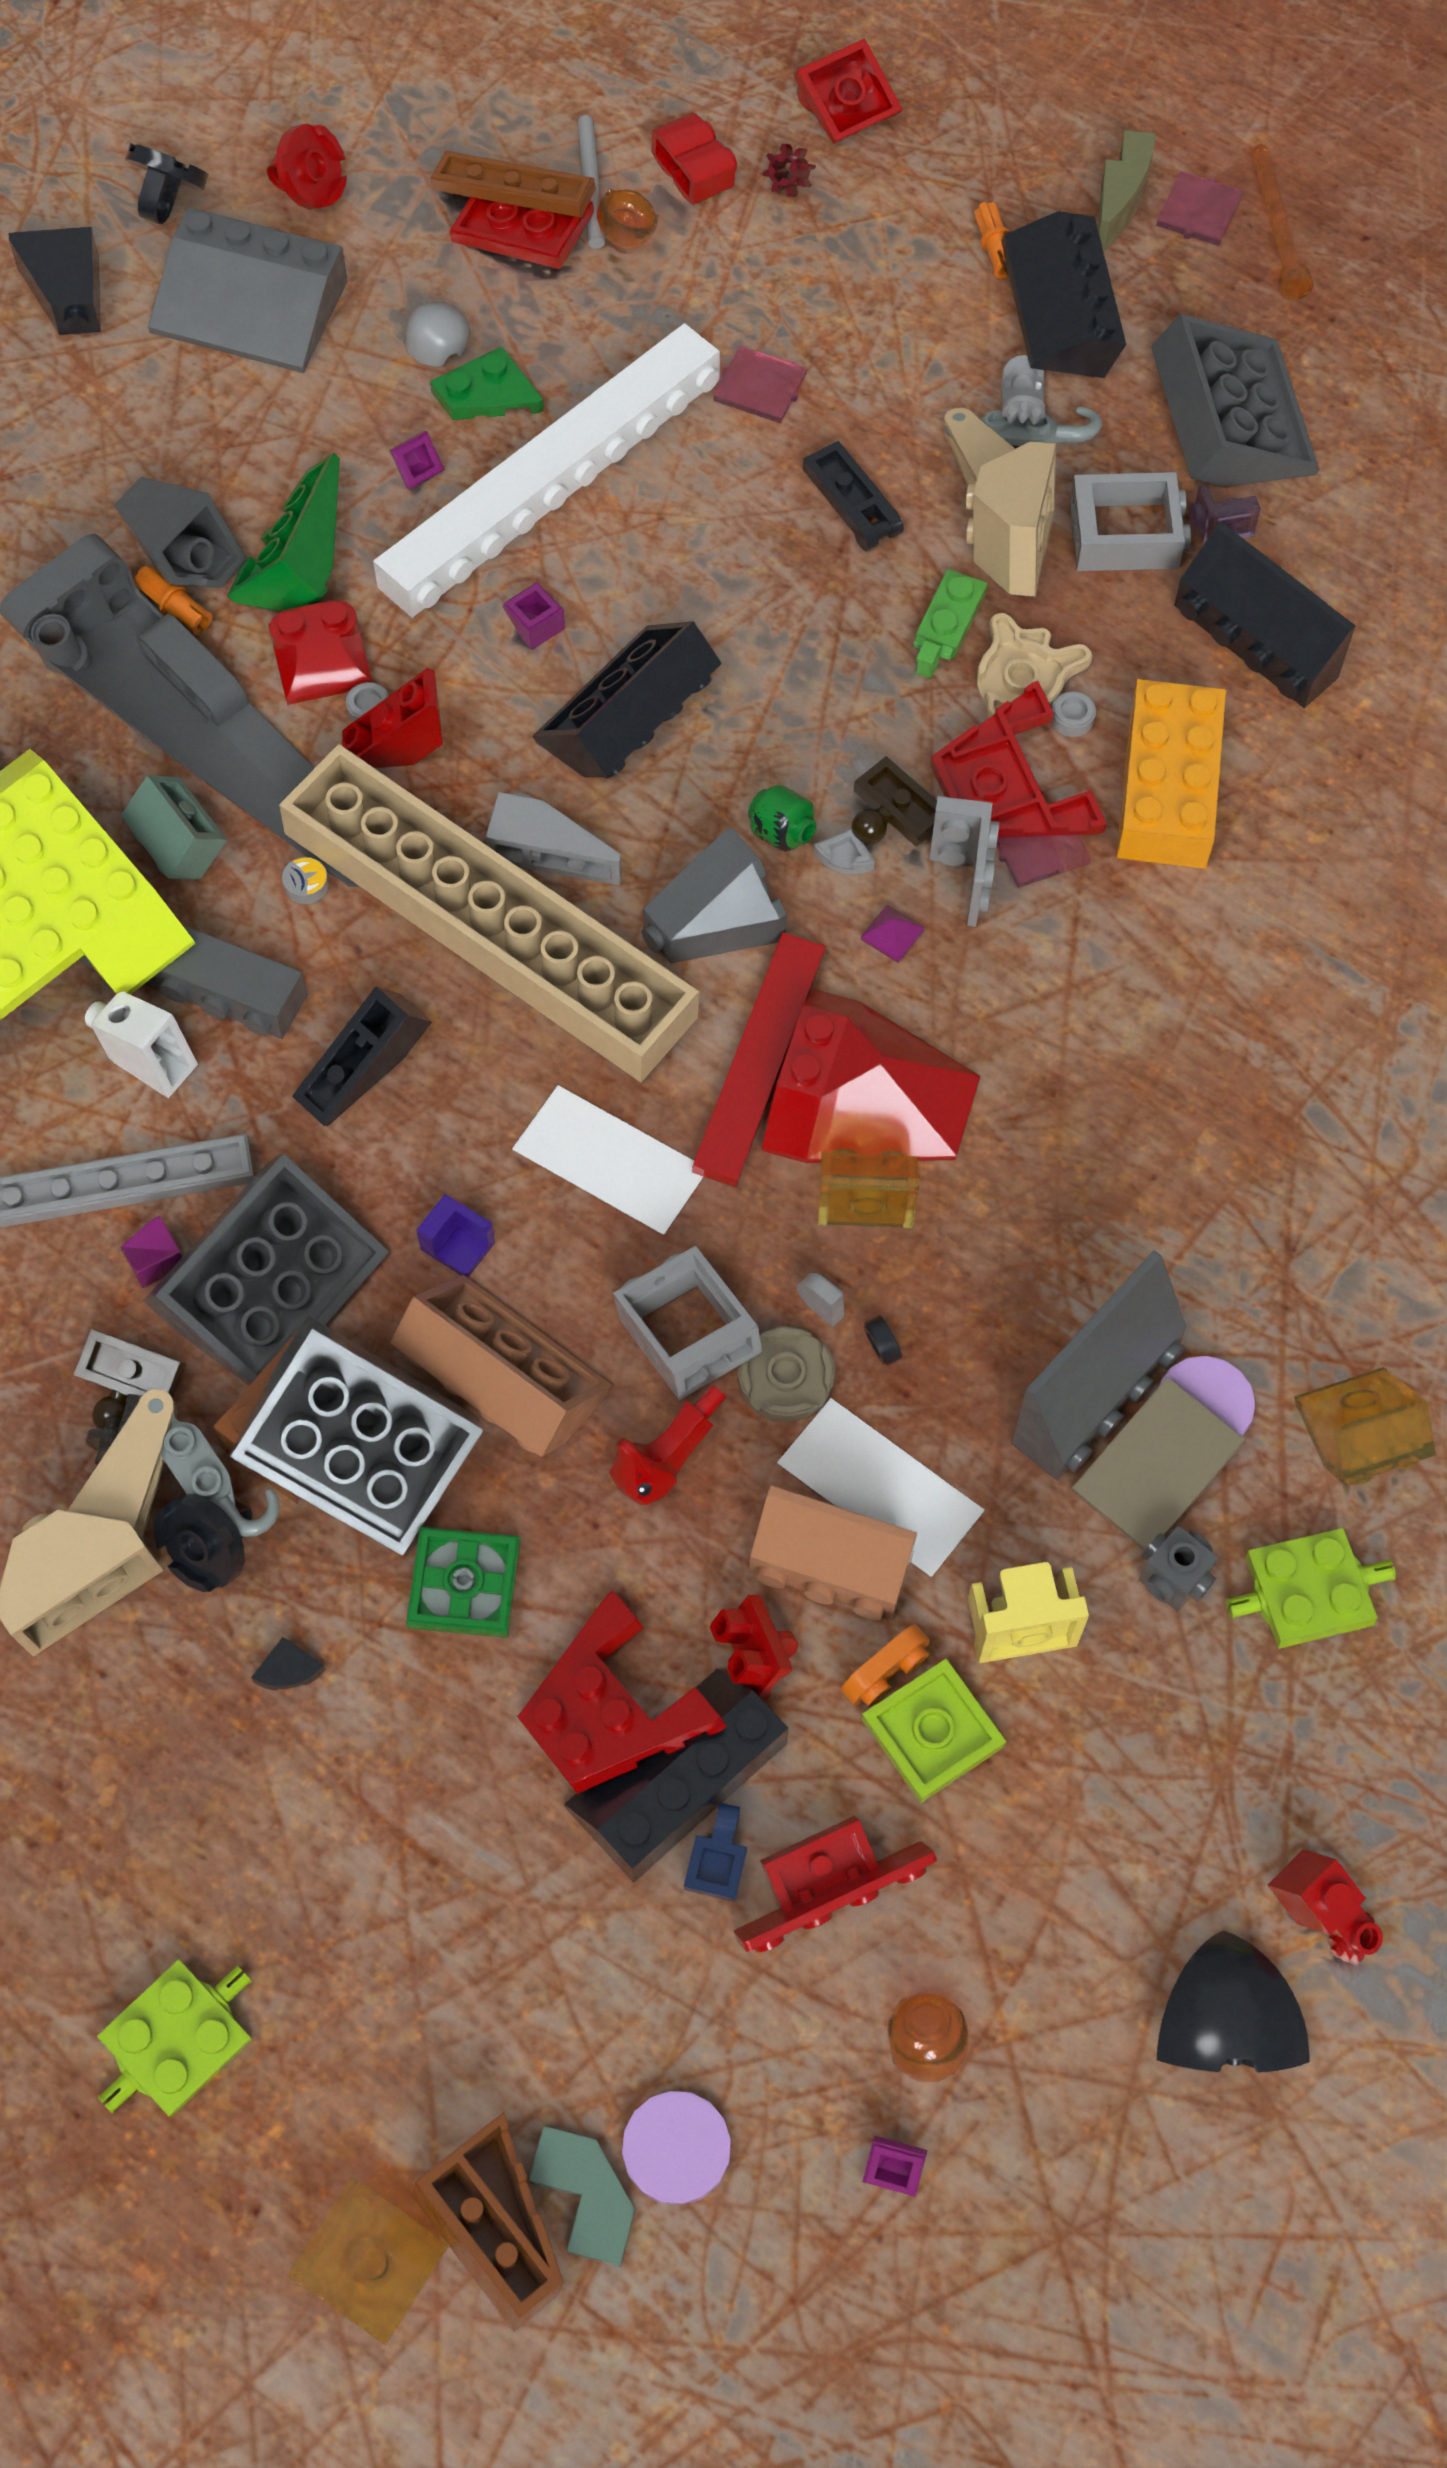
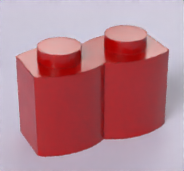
M692 112L652 130L651 152L661 169L673 178L678 190L689 203L694 205L734 187L735 171H737L736 158L729 148H725L716 140L715 132L709 122L703 121L696 113Z

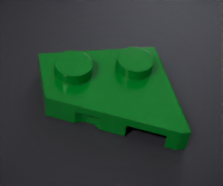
M502 346L430 381L431 393L452 420L473 419L476 416L500 417L505 416V409L530 407L531 414L544 411L542 397Z

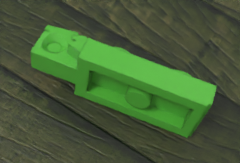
M947 569L916 632L913 648L920 651L916 658L917 668L915 674L931 679L941 658L949 661L951 658H956L986 595L988 583Z

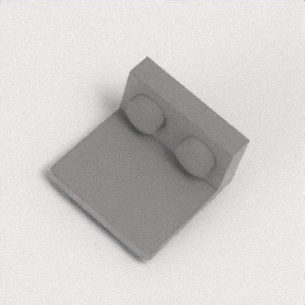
M938 796L929 860L941 861L950 866L974 865L967 926L976 927L978 912L988 911L999 822L991 821L993 804L991 802Z

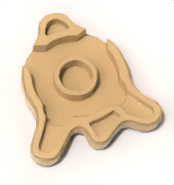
M1005 613L994 615L990 620L989 626L992 644L980 661L976 683L979 696L987 707L988 719L995 714V709L1006 701L1012 702L1024 693L1025 687L1035 681H1039L1052 708L1054 700L1062 694L1063 687L1068 679L1086 670L1091 665V650L1083 644L1053 649L1049 646L1051 634L1047 629H1021L1009 615Z

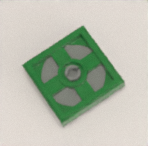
M420 1527L406 1619L407 1628L508 1638L521 1546L520 1536Z

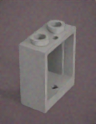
M1176 472L1074 475L1069 505L1077 571L1179 568L1183 551H1189L1191 532L1189 524H1183L1182 516L1186 512L1185 490L1178 489ZM1164 505L1167 533L1098 535L1095 507Z
M696 1246L682 1254L670 1256L661 1266L642 1277L630 1279L621 1289L613 1293L619 1320L679 1401L762 1352L758 1325ZM697 1286L726 1325L670 1357L642 1318Z

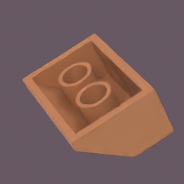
M770 1485L750 1555L749 1573L756 1575V1579L759 1582L772 1588L783 1589L787 1585L805 1591L804 1595L807 1598L821 1604L830 1605L833 1601L851 1606L854 1613L866 1619L881 1620L884 1617L893 1620L911 1566L917 1532Z

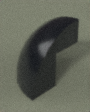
M1223 1930L1202 1944L1191 1956L1180 1973L1162 2018L1156 2060L1179 2067L1210 2072L1221 2071L1222 2066L1225 2064L1233 2066L1243 2064L1255 2068L1256 2072L1259 2073L1279 2071L1310 2062L1308 2034L1294 1993L1276 1966L1252 1944Z

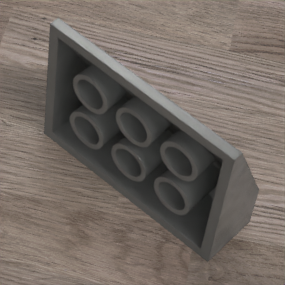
M188 207L171 241L148 325L149 333L304 373L348 282L343 248L339 245Z
M1180 313L1155 341L1151 349L1191 479L1220 486H1232L1316 475L1320 469L1278 340Z
M283 1153L270 1160L143 1301L180 1335L247 1385H250L299 1330L307 1316L326 1325L389 1251Z
M1153 1250L1026 1389L1012 1445L1057 1481L1068 1469L1075 1473L1084 1465L1093 1452L1089 1445L1099 1434L1107 1438L1122 1421L1124 1415L1120 1411L1130 1400L1135 1404L1139 1403L1155 1382L1150 1377L1160 1366L1168 1370L1185 1349L1180 1342L1187 1326L1165 1263L1158 1252Z
M307 1316L278 1362L234 1445L230 1457L403 1556L484 1429L474 1413L310 1316Z

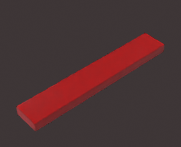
M782 932L692 1165V1173L737 1187L785 1060L802 1006L810 994L822 962L826 946Z

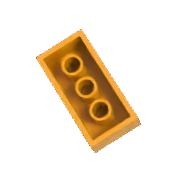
M1137 679L1130 709L1116 858L1206 869L1215 837L1226 689Z

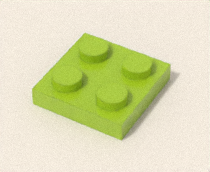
M944 1659L862 1713L861 1717L865 1726L920 1804L1003 1749L1006 1745V1740L947 1659Z

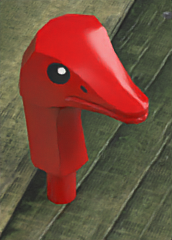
M712 1384L693 1406L686 1402L669 1428L649 1444L631 1443L628 1439L621 1438L616 1443L618 1451L614 1465L609 1471L617 1488L626 1497L644 1506L663 1498L677 1483V1473L714 1426L708 1418L727 1398L725 1394Z

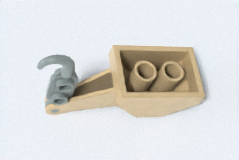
M1087 407L1076 408L1077 415L1084 416L1090 421L1089 424L1084 426L1062 425L1056 423L1047 415L1035 425L1032 424L1030 418L1023 424L1020 423L1018 418L1013 423H1009L1006 417H1002V411L1000 410L990 411L980 419L972 411L965 408H954L945 414V438L948 440L968 485L966 509L973 510V518H969L967 526V544H974V563L1009 594L1036 596L1055 514L1056 443H1081L1095 437L1102 427L1101 416L1093 409Z
M152 1389L143 1394L131 1416L67 1511L57 1509L50 1515L49 1513H42L35 1516L22 1527L23 1532L12 1540L0 1586V1619L9 1634L33 1657L164 1571L143 1541L164 1461L186 1494H197L213 1501L226 1512L237 1527L240 1536H258L268 1531L276 1522L279 1514V1499L273 1489H267L265 1492L268 1506L264 1515L255 1520H247L242 1517L236 1508L232 1480L228 1471L195 1425L176 1420L178 1415L177 1406L170 1394L164 1390Z

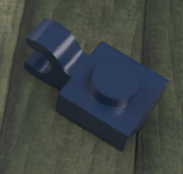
M720 1802L712 1838L696 1835L685 1878L684 1890L732 1902L736 1901L747 1854V1847L733 1844L740 1818V1807Z

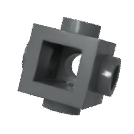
M1178 1525L1168 1538L1161 1533L1158 1534L1143 1552L1142 1557L1147 1562L1139 1581L1145 1585L1147 1590L1156 1599L1167 1603L1175 1611L1179 1612L1191 1597L1198 1602L1216 1581L1217 1578L1211 1574V1571L1219 1557L1212 1553L1211 1545L1201 1535L1192 1531L1188 1533Z

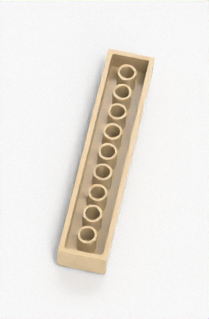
M340 744L279 804L284 833L639 1082H642L697 1020L699 1007V991Z

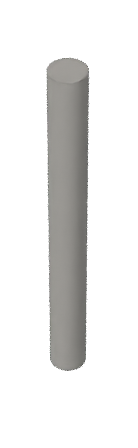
M584 115L578 119L582 176L593 177L596 190L590 200L593 201L594 213L587 224L588 243L591 248L599 249L604 246L605 239L594 122L591 116Z

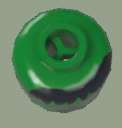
M779 784L761 790L756 794L749 806L748 817L753 834L781 851L794 850L798 846L808 843L815 833L816 822L814 821L815 808L813 803L786 786Z

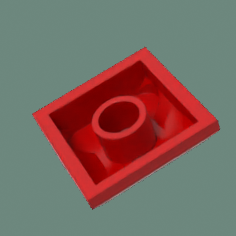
M865 38L798 69L794 75L798 84L797 96L804 108L815 114L833 144L895 116L903 110Z
M331 600L287 609L275 615L271 623L268 624L287 705L347 693L358 684L372 683L357 615L354 607L347 602Z

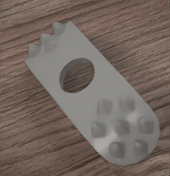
M1016 356L1008 361L1003 370L1001 390L1002 417H1006L1009 423H1013L1018 418L1022 424L1030 418L1032 424L1035 425L1040 419L1045 418L1044 370L1030 368L1028 356Z

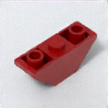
M426 668L342 730L343 747L373 768L415 765L442 746L440 706L435 670Z

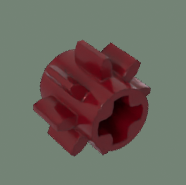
M781 144V154L768 153L766 155L770 163L768 170L762 174L763 176L770 177L774 183L771 187L773 193H780L785 188L788 197H797L798 186H812L808 178L810 171L815 169L816 165L808 164L804 158L807 154L806 148H798L793 153L790 144ZM787 163H791L789 167L793 173L791 178H787L789 174L788 169L785 168Z

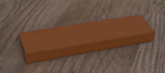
M451 151L444 152L430 178L432 189L436 191L581 218L596 190L593 177Z

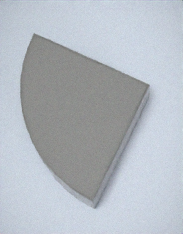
M852 829L814 844V855L821 863L834 871L845 874H863L874 870L875 862L863 842L854 836Z

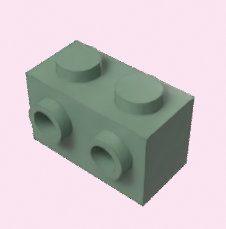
M147 775L120 815L132 830L133 837L145 847L155 860L158 870L167 876L168 879H201L228 840L180 777Z

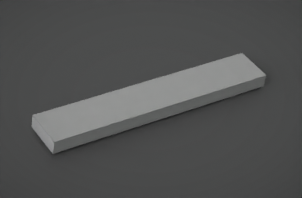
M247 1133L0 1177V1228L249 1184L254 1178V1171Z

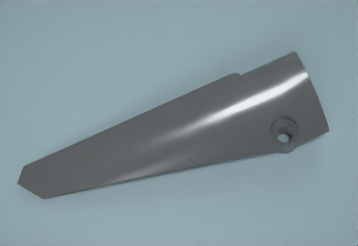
M90 534L84 536L5 596L0 605V614L39 653L46 668L63 674L127 725L305 856L319 860L325 866L327 872L348 887H360L284 833L279 804L314 770V767L249 703L243 688L235 677L173 615L167 613L163 616L140 593L128 565L98 535Z

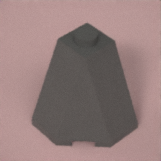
M140 477L114 504L137 543L169 584L221 588L247 560L207 492Z
M730 827L722 832L643 908V929L641 933L648 947L655 953L660 951L672 964L778 943L782 932L786 933L787 914L779 898L769 899V889L763 879L767 873L759 857Z

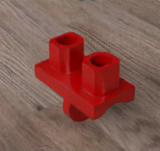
M748 1594L737 1609H721L711 1622L710 1630L715 1642L729 1643L734 1650V1653L728 1659L727 1667L733 1684H746L761 1700H768L772 1695L771 1690L774 1684L793 1670L789 1658L798 1649L795 1635L791 1631L776 1630L761 1595Z

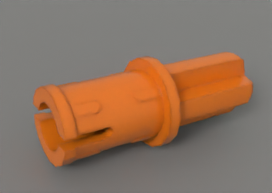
M984 201L974 211V216L982 236L980 245L989 255L994 276L998 279H1007L1008 275L1004 267L1006 261L1001 239L1011 231L1004 226L997 205L994 202L986 203Z
M143 566L139 569L138 574L134 577V582L141 591L159 604L161 613L173 615L195 636L200 635L201 630L204 632L209 627L213 618L212 613L195 602L187 594L184 586L167 583L163 576L153 567Z

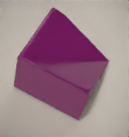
M538 582L503 603V609L524 642L531 649H535L565 629L564 609Z
M161 1216L149 1221L120 1247L142 1288L165 1277L182 1258L181 1252Z

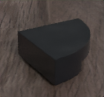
M282 1637L251 1678L253 1683L265 1689H289L310 1684L325 1671V1668L319 1661Z

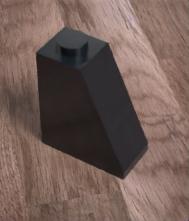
M92 227L9 233V242L17 269L58 334L101 332L99 254Z

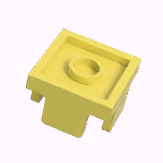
M1048 1562L1001 1570L999 1579L1003 1597L992 1600V1612L988 1611L982 1582L971 1584L968 1603L976 1635L974 1647L978 1664L1077 1647L1089 1613L1085 1597L1079 1596L1072 1567L1061 1568L1057 1580L1060 1598L1057 1594L1051 1565Z

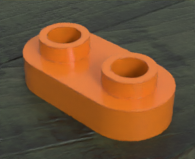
M916 1624L909 1626L858 1668L846 1680L840 1692L854 1707L862 1703L872 1707L889 1692L891 1686L888 1682L903 1670L909 1675L923 1664L929 1656L925 1648L929 1644L930 1639Z

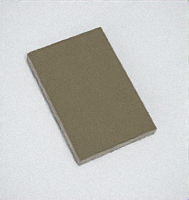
M1167 1377L1072 1487V1492L1145 1551L1158 1534L1161 1533L1164 1536L1168 1534L1244 1445L1246 1439Z

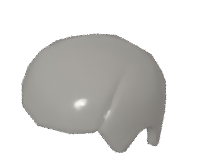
M430 302L421 305L410 315L404 344L408 354L419 363L441 367L452 354H457L458 357L462 355L471 331L466 317L454 305L445 302Z

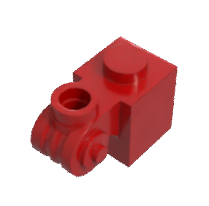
M1302 1849L1268 1884V1887L1296 1924L1330 1935L1327 1938V1942L1330 1945L1331 1953L1335 1957L1352 1965H1358L1364 1959V1954L1372 1955L1380 1949L1383 1942L1382 1931L1374 1923V1918L1360 1906L1366 1898L1337 1859Z

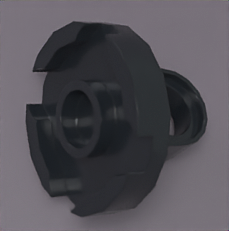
M130 143L125 158L129 163L147 171L139 195L138 214L141 218L158 224L165 223L169 218L180 184L204 190L209 174L191 164L186 168L185 164L175 160V157L138 144Z
M181 1494L157 1512L153 1523L156 1546L159 1550L165 1545L168 1554L174 1561L168 1565V1568L187 1586L201 1592H211L216 1587L223 1588L241 1574L245 1564L243 1537L240 1536L237 1527L226 1512L213 1501L197 1494ZM235 1499L236 1508L242 1517L252 1520V1510Z

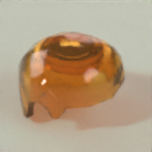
M626 188L619 190L609 189L599 203L597 221L600 232L612 244L623 249H632L650 240L657 227L659 215L655 213L652 204L641 193Z
M917 1992L905 1997L893 2008L892 2016L888 2020L887 2034L892 2060L896 2067L915 2081L939 2082L955 2074L965 2059L969 2046L967 2021L961 2008L944 1994Z

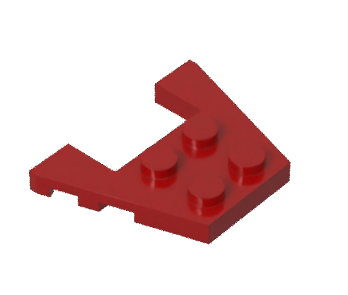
M1039 681L1029 684L1024 688V693L1012 702L1006 701L995 709V714L978 727L972 726L931 756L930 766L945 797L993 803L991 821L999 822L998 838L1093 835L1104 833L1107 825L1091 790L1047 804L1015 734L1051 723L1053 720L1054 712Z
M613 1590L606 1595L517 1716L577 1794L638 1768L637 1761L662 1750L670 1754L684 1748V1741L704 1732L711 1736L727 1727L720 1715L696 1687H693L654 1720H650L603 1663V1660L643 1629L635 1615Z

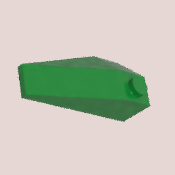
M334 452L307 470L282 506L285 514L271 528H268L261 537L266 546L261 550L256 560L253 557H249L240 568L227 595L232 602L284 611L302 607L306 604H316L324 597L328 590L325 584L333 569L340 465V458Z

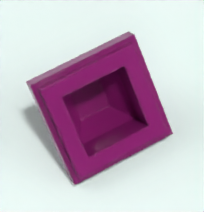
M423 431L389 450L404 484L409 490L444 471V467L427 431Z
M886 905L862 934L861 940L899 963L924 932V927L889 905Z
M874 2135L862 2182L915 2197L928 2150Z

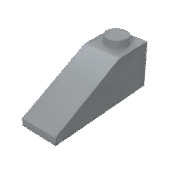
M498 792L486 834V845L517 867L621 885L622 864L620 853L545 801L534 799L523 793L512 795Z

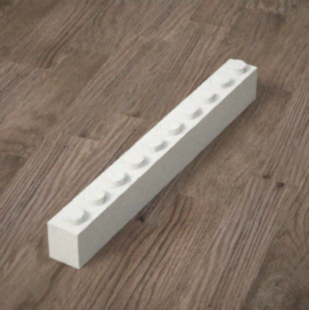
M685 323L376 558L373 563L377 588L412 618L424 608L432 607L439 600L440 596L451 587L468 579L473 570L486 560L493 559L499 555L504 546L518 535H523L530 531L535 522L549 511L556 510L562 506L567 497L580 487L589 485L598 473L611 463L620 461L629 449L642 439L651 437L657 428L673 415L677 416L682 413L687 405L701 393L710 391L719 380L720 351Z

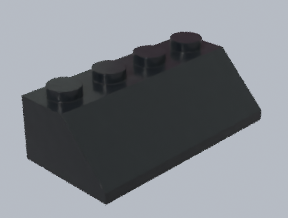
M1057 211L1005 234L1001 239L1030 368L1105 378L1126 346V341L1095 217Z
M1223 522L1216 526L1180 578L1174 606L1179 609L1186 619L1196 622L1211 634L1219 645L1230 649L1244 660L1245 664L1252 671L1260 673L1273 683L1282 695L1293 699L1303 708L1307 707L1339 678L1356 625Z
M694 621L647 625L532 737L538 745L581 776L610 778L625 767V759L634 750L644 747L654 738L655 733L653 731L662 722L674 718L682 711L684 707L682 703L691 694L699 692L711 682L712 677L710 675L722 662Z
M718 1668L696 1688L720 1715L727 1727L711 1736L704 1732L684 1741V1748L670 1754L662 1750L637 1761L638 1768L578 1794L576 1793L564 1804V1807L633 1883L719 1806L720 1802L723 1803L787 1745L788 1727L753 1690L743 1684H733L731 1677Z

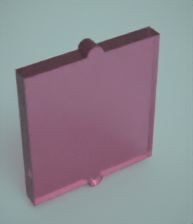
M1180 171L1158 217L1156 226L1183 234L1185 239L1192 237L1219 246L1242 198L1243 191L1217 183L1214 178L1205 179Z
M739 346L729 367L723 368V378L713 396V401L781 424L791 403L798 400V389L807 374V368Z
M1079 835L997 838V847L1000 851L999 860L1006 863L1018 888L1088 865L1091 862V858Z

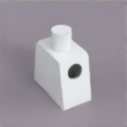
M126 992L117 993L108 1004L101 1001L94 1002L85 1014L86 1025L94 1030L109 1059L167 1098L175 1092L198 1065L174 1016Z

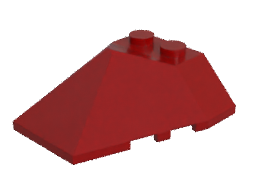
M814 989L802 1006L776 1084L762 1151L804 1163H822V1159L851 1158V1162H867V1158L896 1157V1161L956 1160L980 1081V1075L863 1003Z

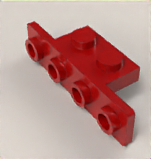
M852 1816L760 1860L779 1909L735 1929L733 1933L737 1942L746 1952L755 1950V1952L771 1950L784 1941L783 1935L800 1927H803V1929H813L821 1926L832 1918L831 1912L848 1904L853 1907L864 1905L879 1896V1889L897 1881L899 1884H905L922 1877L927 1871L925 1867L935 1863L937 1858L931 1848L923 1842H917L876 1861L860 1820Z

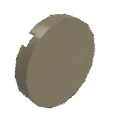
M780 1326L761 1332L759 1335L762 1352L738 1367L737 1381L743 1399L754 1412L772 1421L790 1423L809 1418L824 1407L833 1391L835 1366L830 1350L823 1342L821 1344L818 1339L812 1337V1333L802 1328Z

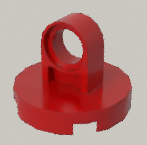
M307 123L289 128L282 135L277 146L276 155L266 170L269 180L275 187L286 192L298 206L309 210L333 205L341 198L347 182V176L341 177L342 168L340 161L345 160L344 151L337 138L322 125L313 126Z

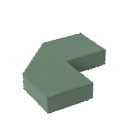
M543 2126L529 2183L581 2197L567 2253L621 2267L635 2209L596 2139Z

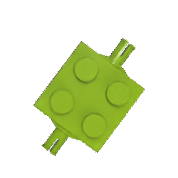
M1340 1528L1248 1550L1245 1560L1253 1579V1592L1231 1598L1227 1597L1225 1605L1226 1610L1229 1611L1230 1619L1259 1612L1261 1617L1270 1626L1278 1649L1375 1626L1378 1617L1368 1593L1369 1585L1393 1581L1396 1579L1395 1568L1392 1567L1393 1563L1390 1559L1362 1566L1353 1555L1344 1529Z
M178 1959L97 2035V2038L115 2056L119 2070L122 2073L102 2094L97 2096L112 2114L138 2090L140 2093L151 2097L172 2118L252 2041L251 2037L234 2020L230 2007L227 2004L247 1984L252 1982L237 1965L212 1988L209 1984L198 1980Z

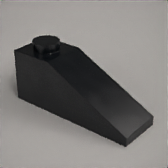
M376 986L292 1097L323 1126H329L406 1057L432 1022L400 993Z

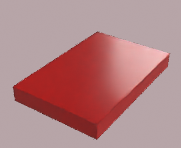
M470 197L449 231L451 241L561 269L594 213L593 201L589 202L581 218Z

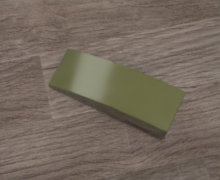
M1124 130L1119 160H1105L1098 219V232L1103 251L1120 236L1132 220L1142 201L1148 183L1156 133Z

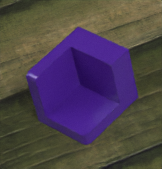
M447 1194L443 1195L416 1229L420 1250L459 1275H465L466 1277L471 1275L495 1244L491 1222Z

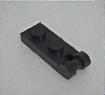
M839 441L803 458V471L852 530L857 543L864 551L878 546L879 540L886 536L893 538L903 533L904 526L899 514ZM875 515L879 521L871 525L867 518Z

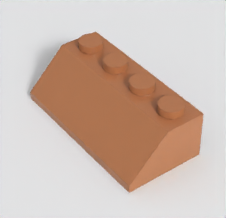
M465 1275L413 1296L390 1344L404 1353L407 1361L417 1367L424 1368L441 1381L442 1386L448 1392L461 1396L477 1408L485 1420L502 1427L517 1439L522 1448L536 1453L540 1457L566 1444L613 1387L611 1383Z

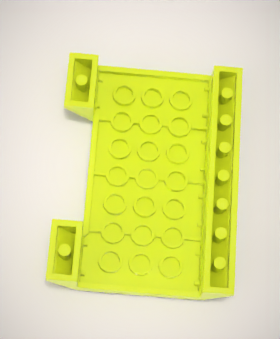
M29 749L0 771V1020L84 955L116 994L126 992L131 995L196 944L156 890L40 756Z

